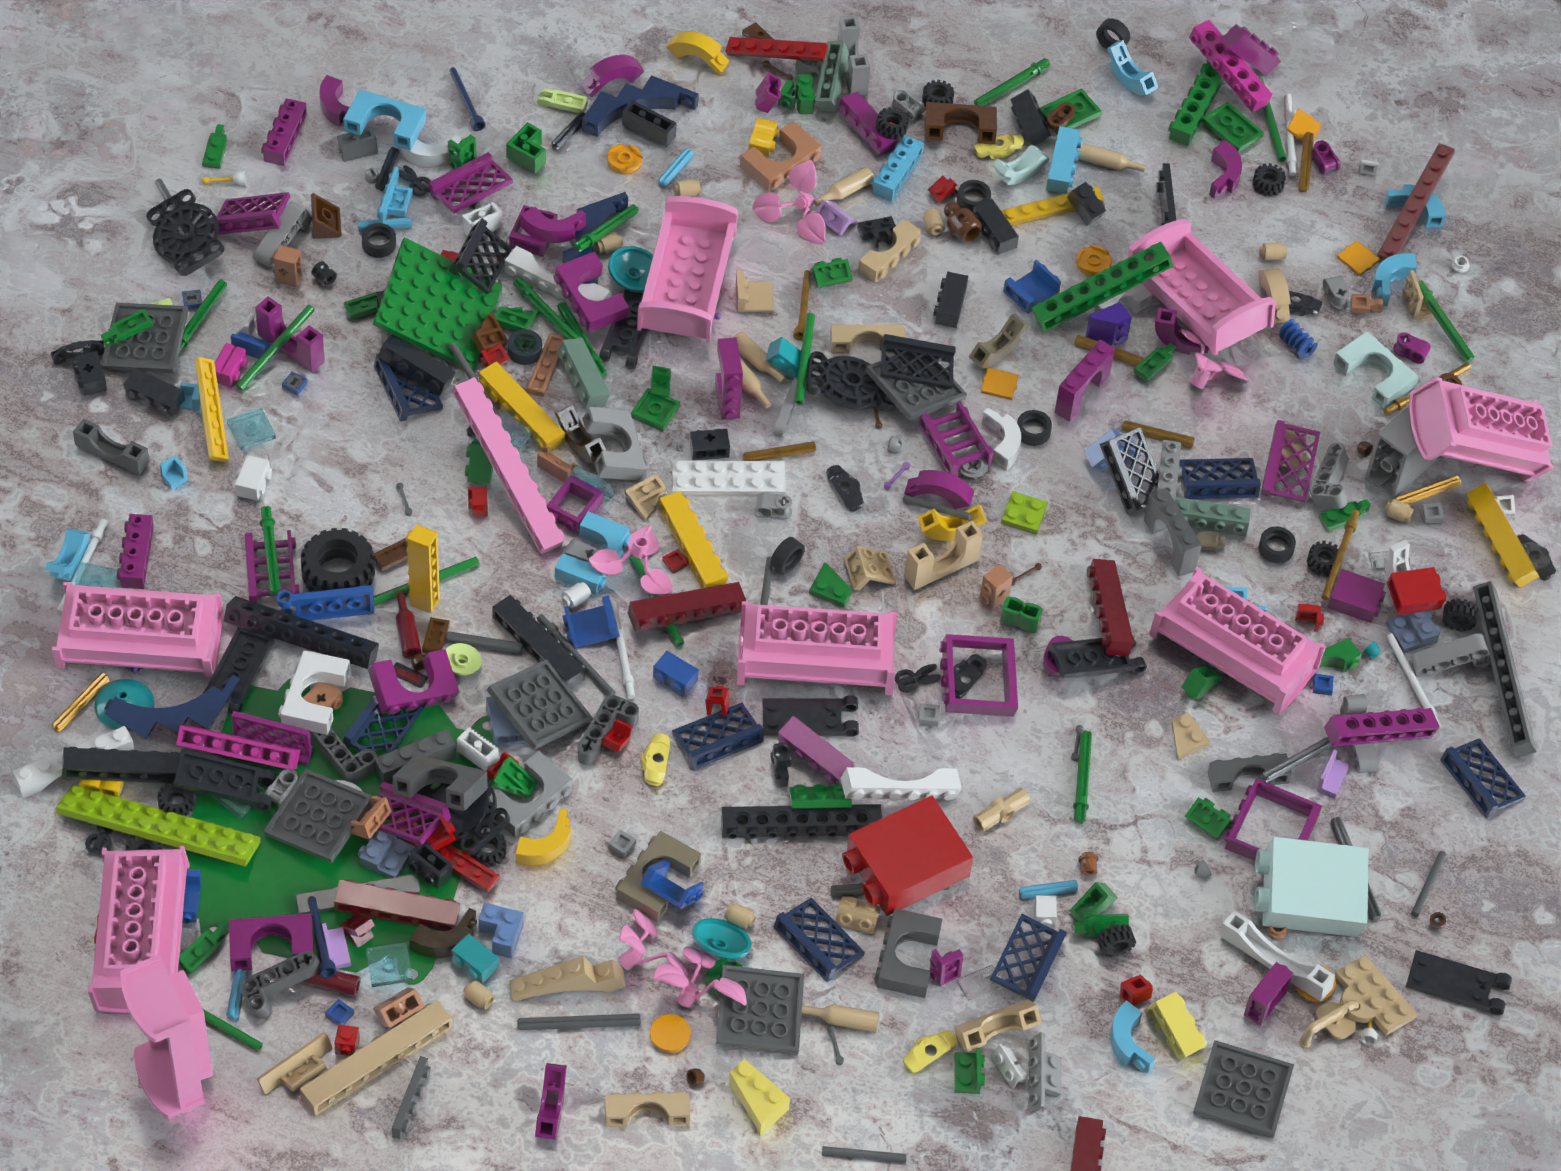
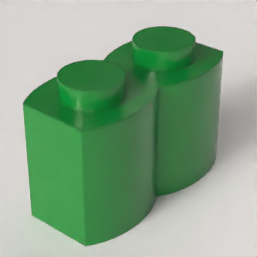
M797 74L795 97L797 99V111L800 115L813 114L815 91L811 74Z
M1006 597L1000 621L1009 626H1018L1026 632L1036 633L1041 623L1043 609L1033 603H1024L1016 597Z

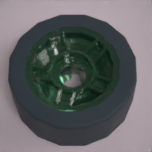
M523 329L510 335L508 339V356L512 361L521 365H530L538 361L542 352V339L539 334L532 330Z

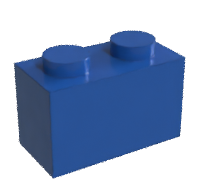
M666 651L653 666V677L656 681L664 683L674 692L681 693L684 696L698 681L699 669L669 651Z

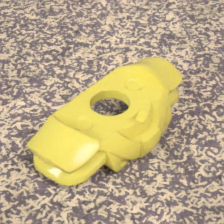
M1020 134L998 136L996 141H1002L1003 145L976 143L974 144V152L979 158L990 156L993 160L1013 155L1016 149H1022L1024 139Z
M663 733L653 735L640 758L643 767L642 771L644 772V781L652 786H660L666 773L670 739ZM660 754L664 760L657 763L653 760L652 756Z
M946 1030L938 1034L919 1038L903 1059L906 1069L910 1073H917L945 1053L951 1051L958 1043L955 1034ZM929 1045L934 1046L937 1053L934 1056H929L925 1052V1047Z

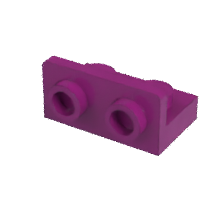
M937 949L932 950L930 977L933 981L936 980L939 986L961 977L964 955L960 949L954 952L950 951L943 957H941Z

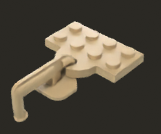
M1364 955L1335 972V978L1345 988L1340 1004L1327 1002L1318 1007L1315 1013L1317 1020L1306 1027L1299 1040V1044L1303 1048H1308L1311 1045L1313 1034L1323 1028L1332 1037L1340 1040L1345 1039L1355 1032L1356 1022L1367 1023L1374 1021L1381 1031L1388 1035L1416 1019L1418 1014L1371 960Z

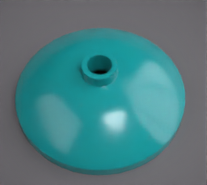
M636 246L619 248L610 257L608 263L609 273L612 279L622 288L631 292L642 293L646 287L654 255Z
M119 679L105 685L98 692L94 703L95 713L99 721L105 726L116 730L123 726L105 715L106 710L104 707L109 699L113 700L117 697L133 705L154 708V697L151 690L145 684L133 679Z
M706 918L697 921L692 929V937L696 944L703 951L714 957L738 959L746 956L751 949L752 943L747 933L728 921Z

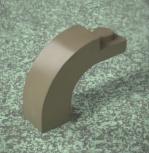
M1012 314L1001 331L993 339L985 343H977L969 358L980 368H990L998 364L1021 342L1020 336L1028 324L1016 314Z

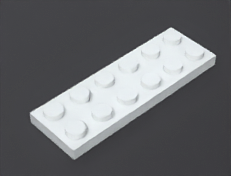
M672 461V493L681 491L683 495L758 496L760 493L786 495L785 461Z

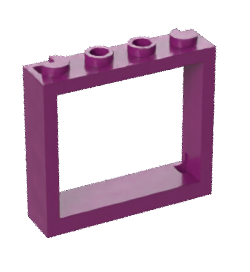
M946 634L943 641H940L939 652L942 653L940 669L943 670L941 687H944L942 701L945 704V712L1014 717L1018 710L1014 639ZM953 647L1002 650L1005 702L955 699Z
M1256 778L1253 786L1249 785L1246 790V800H1241L1238 808L1240 810L1239 815L1235 814L1231 822L1232 830L1228 829L1224 837V840L1227 841L1225 849L1250 860H1256L1259 848L1236 839L1256 795L1308 816L1298 840L1308 841L1320 815L1322 805Z

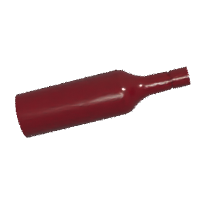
M398 592L396 595L399 611L395 619L402 655L406 659H412L415 654L422 653L415 616L407 608L404 593Z
M337 971L333 977L324 978L319 972L305 981L312 986L356 996L361 977Z

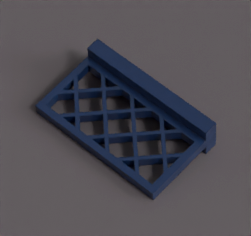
M376 354L374 368L399 421L407 420V417L410 415L443 409V404L436 393L431 390L425 392L419 389L420 383L416 387L407 384L409 379L415 380L378 358V354ZM396 375L405 377V381L396 379ZM403 388L413 391L412 394L407 395L403 393ZM415 393L424 396V399L421 401L414 398ZM427 398L435 401L436 404L430 405L426 403ZM413 402L419 405V407L411 409L409 403Z
M1253 458L1180 459L1179 467H1182L1181 476L1184 486V498L1186 499L1259 498L1261 482L1257 478ZM1209 465L1213 468L1209 471L1204 466ZM1223 465H1228V466H1230L1231 468H1230L1229 470H1227V469L1223 468L1222 466H1223ZM1240 465H1249L1250 467L1246 470ZM1185 466H1192L1194 469L1190 471ZM1218 470L1221 473H1223V475L1219 477L1218 475L1214 474V472ZM1237 470L1242 474L1240 476H1237L1232 472ZM1198 471H1200V472L1204 473L1205 475H1204L1203 477H1200L1199 475H1197V474H1195V473H1197ZM1230 477L1233 480H1225V478Z
M374 694L344 735L343 743L348 749L351 746L359 752L364 749H371L375 752L374 749L385 748L386 754L392 752L425 709V705L418 706L416 713L407 714V710L403 709V715L394 716V714H390V717L380 718V707ZM405 719L406 727L397 728L395 720ZM392 721L394 729L383 730L382 722ZM378 723L380 731L370 732L368 726ZM395 733L396 740L394 742H386L385 735ZM381 735L383 743L373 745L371 737ZM368 737V746H361L357 743L360 738Z
M743 703L729 707L726 716H722V711H719L672 730V735L690 760V766L693 770L764 742L762 726L755 722ZM740 710H741L742 713H743L742 718H741V717H737V716H732L733 713H735V712H737V711H740ZM720 718L726 720L724 725L715 723V721ZM730 721L739 722L738 727L728 726ZM743 724L752 726L747 729H741ZM702 725L708 726L707 732L697 729ZM712 728L721 729L720 735L710 733ZM725 731L735 733L730 736H723ZM686 732L691 735L688 739L681 737L680 734ZM694 735L703 736V741L693 740ZM708 738L717 739L715 742L706 743ZM690 745L699 746L695 750H689Z
M1480 738L1457 748H1453V746L1446 748L1440 759L1486 819L1492 817L1494 812L1518 803L1526 797ZM1478 746L1482 754L1472 751V748ZM1458 753L1468 755L1467 760L1462 759ZM1471 757L1481 759L1480 764L1471 762ZM1484 761L1490 762L1493 768L1484 766ZM1469 767L1478 769L1479 774L1473 773ZM1482 771L1491 773L1492 779L1482 776ZM1496 775L1503 777L1505 783L1495 780ZM1481 781L1491 784L1490 789L1485 788ZM1494 786L1504 788V792L1494 791ZM1507 790L1515 792L1517 796L1507 795ZM1493 796L1501 798L1502 803L1498 804Z
M812 897L786 914L782 912L776 917L774 928L826 982L832 980L834 974L865 954L864 950ZM811 906L816 913L810 914L804 913L805 908ZM792 916L800 917L801 924L794 923L790 918ZM804 918L815 920V926L804 924ZM818 920L826 921L829 924V928L819 927ZM803 930L814 931V937L806 936ZM817 932L828 933V940L817 938ZM831 935H839L842 938V942L831 940ZM817 943L828 945V950H820L817 947ZM831 946L842 947V953L831 952ZM845 948L853 949L856 954H845ZM830 957L841 959V963L836 966L830 960Z
M1021 914L990 981L1034 1002L1067 932L1062 929L1056 931ZM1022 921L1029 924L1032 931L1023 932L1021 927ZM1045 932L1051 935L1050 940L1042 942L1039 933ZM1034 934L1038 943L1029 945L1026 936ZM1022 938L1024 947L1016 949L1013 940ZM1040 947L1043 955L1034 958L1031 949ZM1027 950L1030 959L1021 961L1018 952ZM1014 954L1017 963L1008 965L1005 956ZM1032 963L1035 971L1027 974L1023 965ZM1019 966L1022 975L1013 977L1010 969ZM1006 970L1009 979L1003 980L996 975L999 971ZM1024 979L1027 985L1026 990L1017 987L1015 981Z

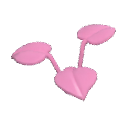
M809 160L794 166L789 173L790 184L794 188H798V193L801 196H798L793 202L779 204V196L775 193L767 192L760 195L754 201L753 211L761 220L771 223L780 217V207L796 205L798 209L805 210L802 215L804 219L799 220L797 223L799 235L809 242L823 243L825 242V222L823 217L815 212L807 214L810 211L809 208L814 204L813 197L808 193L812 192L816 186L815 166L813 161Z
M1179 330L1186 338L1201 346L1200 354L1195 353L1198 363L1195 369L1196 373L1190 381L1193 385L1203 389L1207 381H1211L1221 370L1226 371L1232 376L1244 379L1248 383V378L1237 367L1222 362L1221 366L1204 356L1206 344L1193 331Z
M650 525L630 535L631 539L627 544L629 549L623 558L620 559L619 554L612 549H601L589 558V563L596 571L604 575L613 576L622 572L623 566L621 563L631 553L635 558L643 557L646 575L640 580L642 589L651 595H669L672 593V583L663 571L659 569H653L651 572L648 571L647 556L655 554L659 548L658 540Z
M634 909V919L644 929V934L639 939L637 934L628 925L622 927L619 941L632 946L619 957L622 966L630 970L636 964L641 966L646 962L665 957L669 964L679 968L689 981L685 965L672 952H664L642 960L646 950L641 942L648 934L656 937L657 930L646 916L639 910Z
M690 946L683 949V956L688 961L697 964L690 982L679 968L670 964H661L654 973L653 981H663L681 987L677 1001L684 1007H692L695 999L699 1000L713 986L724 995L731 997L744 1006L746 1005V995L743 987L727 978H721L720 981L715 979L699 993V987L694 982L701 966L711 969L715 965L712 955L703 950Z

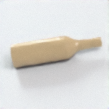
M1083 143L1079 155L1080 161L1114 170L1129 168L1144 172L1146 165L1128 160L1122 153Z
M863 167L831 185L826 194L814 200L815 206L818 207L822 200H842L872 183L873 173L868 167Z
M743 331L734 336L737 337L739 353L760 372L770 373L781 384L786 381V377L766 361L767 353Z
M741 359L743 370L742 389L746 394L755 396L765 408H769L771 402L763 394L761 382Z
M834 1004L825 1008L802 1005V1014L821 1017L830 1025L876 1033L879 1012Z

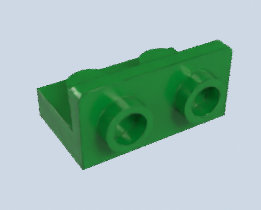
M471 134L462 139L458 144L451 139L448 141L449 164L452 169H456L477 158L476 138Z
M835 258L830 263L820 261L814 263V266L810 269L811 273L814 274L817 288L853 280L848 259Z
M1198 797L1185 817L1218 840L1227 826H1231V815L1223 809L1220 811L1215 809V804L1209 799L1205 798L1202 800Z
M976 1048V1053L955 1052V1093L980 1094L981 1086L985 1085V1074H981V1068H984L985 1056L981 1055V1048Z

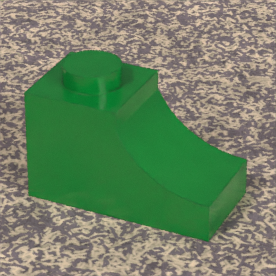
M1347 638L1325 648L1319 668L1335 667L1342 672L1354 670L1358 667L1362 654L1353 642Z
M1209 665L1194 668L1181 688L1192 699L1202 698L1214 685L1221 681L1223 676Z
M1095 882L1069 911L1081 922L1087 915H1098L1101 912H1105L1118 897L1105 883Z

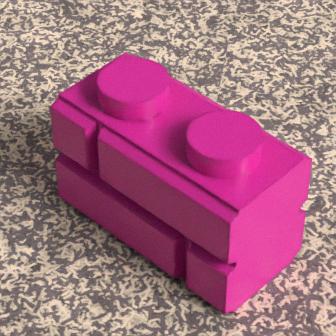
M229 343L224 345L214 362L218 384L221 383L224 386L231 387L234 381L237 382L239 380L240 370L245 368L248 363V357H246V350L244 348L235 347Z

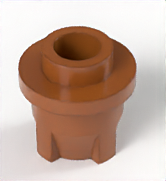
M1093 852L1082 853L1078 857V861L1081 863V872L1086 876L1097 874L1098 856Z

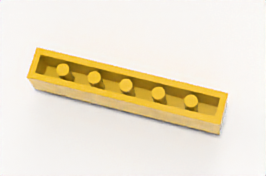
M498 362L479 372V382L484 390L489 393L491 399L501 406L505 414L510 415L513 422L524 430L528 438H532L540 450L542 449L545 452V447L547 446L550 448V452L565 444V432Z
M1485 482L1466 493L1469 498L1466 502L1472 511H1476L1477 515H1475V518L1479 525H1484L1485 529L1482 531L1488 540H1492L1493 544H1491V547L1495 554H1500L1501 559H1499V562L1504 569L1507 568L1510 572L1507 576L1511 583H1516L1521 588L1539 578L1536 569L1487 483Z
M681 491L660 497L659 509L683 555L689 561V566L700 587L707 588L726 584V580H728L727 571L722 569L719 556L713 552L711 541L706 539L702 525L699 526L696 513L690 509L688 498L684 497Z
M416 524L413 530H410L406 536V541H408L406 550L408 553L407 564H409L407 574L409 575L408 586H410L408 596L410 597V606L432 613L440 600L438 532Z

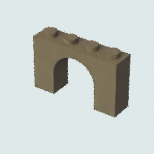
M662 831L650 839L648 848L640 852L636 864L629 867L626 873L627 876L624 880H619L615 888L617 890V900L633 909L639 910L642 914L658 922L668 908V901L641 885L648 867L665 859L671 863V868L690 878L701 863L700 852Z

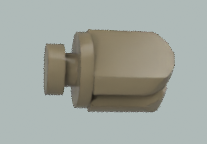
M1201 531L1197 535L1202 544L1201 550H1216L1219 548V545L1225 547V536L1219 537V533Z

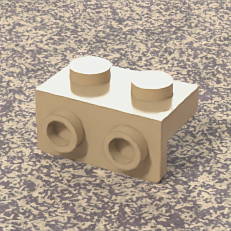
M843 896L838 906L835 922L839 926L873 935L881 907L877 905L872 907L868 902L859 901L854 897Z

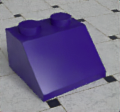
M1121 302L1089 315L1086 337L1096 341L1102 340L1110 346L1122 344L1128 339L1132 316Z

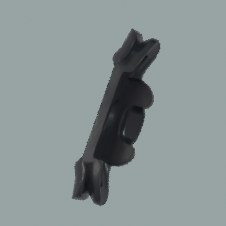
M1289 291L1290 314L1304 316L1307 312L1313 315L1319 313L1322 301L1309 295ZM1291 297H1299L1301 301L1295 302Z
M103 340L78 341L62 346L52 351L50 355L54 364L59 365L66 362V359L74 358L76 355L97 351L98 355H103L105 347ZM83 348L80 352H73L76 349Z
M839 465L829 467L826 470L827 478L841 497L846 508L850 512L862 508L864 501L860 482ZM842 483H848L850 488L842 491L839 486Z
M1525 534L1518 535L1517 537L1528 557L1531 552L1540 554L1538 560H1532L1529 557L1539 578L1543 581L1551 579L1555 575L1556 569L1548 550Z
M974 654L967 660L963 659L961 663L954 666L955 699H961L981 677L987 667L985 658ZM968 675L972 681L964 683L961 681V677Z

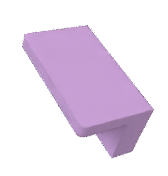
M822 200L815 213L823 217L825 224L839 235H843L850 223L856 224L858 222L833 201Z
M1333 750L1317 789L1318 792L1332 798H1336L1350 765L1335 759L1336 750Z
M323 923L322 928L330 960L335 963L336 969L350 967L351 962L343 927L327 930L326 923Z

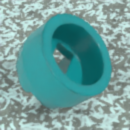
M1373 641L1363 652L1368 657L1375 658L1380 654V647Z

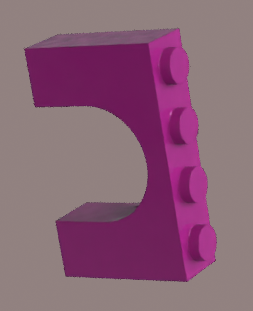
M595 252L556 266L555 274L553 275L555 283L561 287L563 296L569 300L573 312L577 313L581 325L588 332L627 318L629 306L621 293L605 300L593 301L585 298L579 292L578 287L582 283L597 278L602 274L603 265Z
M267 296L255 307L257 333L261 338L273 344L287 327L283 321L282 306ZM310 325L296 337L292 335L280 349L281 352L311 373L325 363L323 334Z
M737 337L718 339L717 352L721 373H716L715 387L721 420H733L740 418L743 380L742 364Z
M1099 340L1059 385L1054 413L1069 422L1080 410L1082 396L1089 382L1091 381L1100 387L1110 376L1115 352L1114 347L1102 340Z
M446 649L428 652L422 661L429 680V687L423 692L409 691L400 684L392 660L373 663L368 672L381 714L387 712L395 714L402 709L410 711L418 708V706L425 705V707H431L438 702L446 704L454 701L459 694V689Z
M311 914L229 920L231 971L242 969V971L252 970V948L257 941L267 936H280L288 940L292 945L293 956L304 951L314 953Z

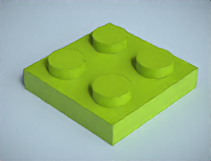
M1012 491L1002 516L1001 524L1037 535L1048 501Z

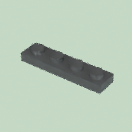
M419 1057L392 1126V1137L401 1139L403 1132H407L410 1124L409 1116L415 1113L417 1106L416 1098L417 1096L421 1097L424 1088L422 1083L424 1078L428 1079L431 1067L428 1066V1058Z

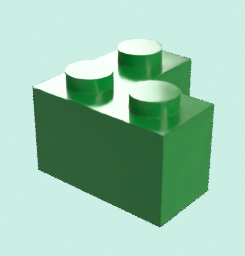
M527 122L506 143V158L536 174L546 163V149L540 146L542 144V130Z
M474 439L467 446L466 457L469 458V465L465 466V476H468V482L490 484L493 466L478 439Z

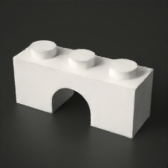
M1141 283L1096 306L1094 313L1118 302H1121L1123 306L1129 307L1134 313H1137L1150 306L1152 294Z

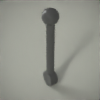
M397 483L396 488L400 491L406 508L405 514L411 516L412 509L409 508L403 491L404 485L403 483Z
M1082 725L1076 727L1074 753L1071 755L1073 761L1079 759L1078 748L1080 735L1083 731Z
M830 1025L827 1031L831 1034L836 1053L835 1062L837 1065H842L844 1058L840 1056L834 1033L835 1027Z

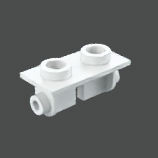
M999 1044L991 1058L1010 1087L1014 1089L1019 1081L1022 1084L1028 1080L1027 1073L1020 1064H1014L1017 1062V1059L1011 1052V1049Z

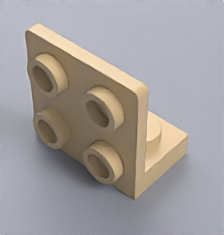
M737 270V312H773L772 282H748V277H744V270Z
M1410 270L1406 278L1405 289L1402 291L1403 299L1407 301L1409 314L1411 313L1413 320L1434 318L1423 301V294L1415 272Z
M856 546L844 558L853 590L860 591L870 580L888 584L896 582L888 554L885 551Z

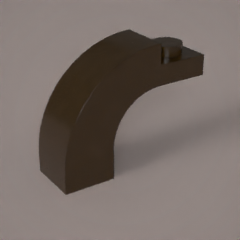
M569 405L555 413L562 430L565 432V441L580 459L587 463H593L601 451H607L600 437L595 438L586 433L573 405Z
M469 908L459 924L449 931L438 932L420 924L410 938L409 949L420 955L432 958L452 956V949L465 936L470 934L473 937V930L478 922L476 920V911Z

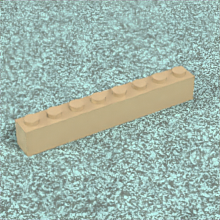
M438 1000L428 1003L421 1011L410 1015L401 1024L392 1026L384 1035L375 1037L367 1046L358 1048L353 1055L341 1059L331 1069L322 1071L314 1080L305 1082L300 1088L302 1101L314 1116L318 1115L451 1029V1015Z

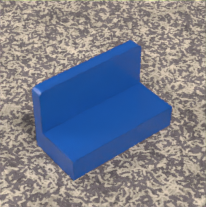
M239 332L238 335H231L232 345L244 348L246 355L259 359L272 345V343Z

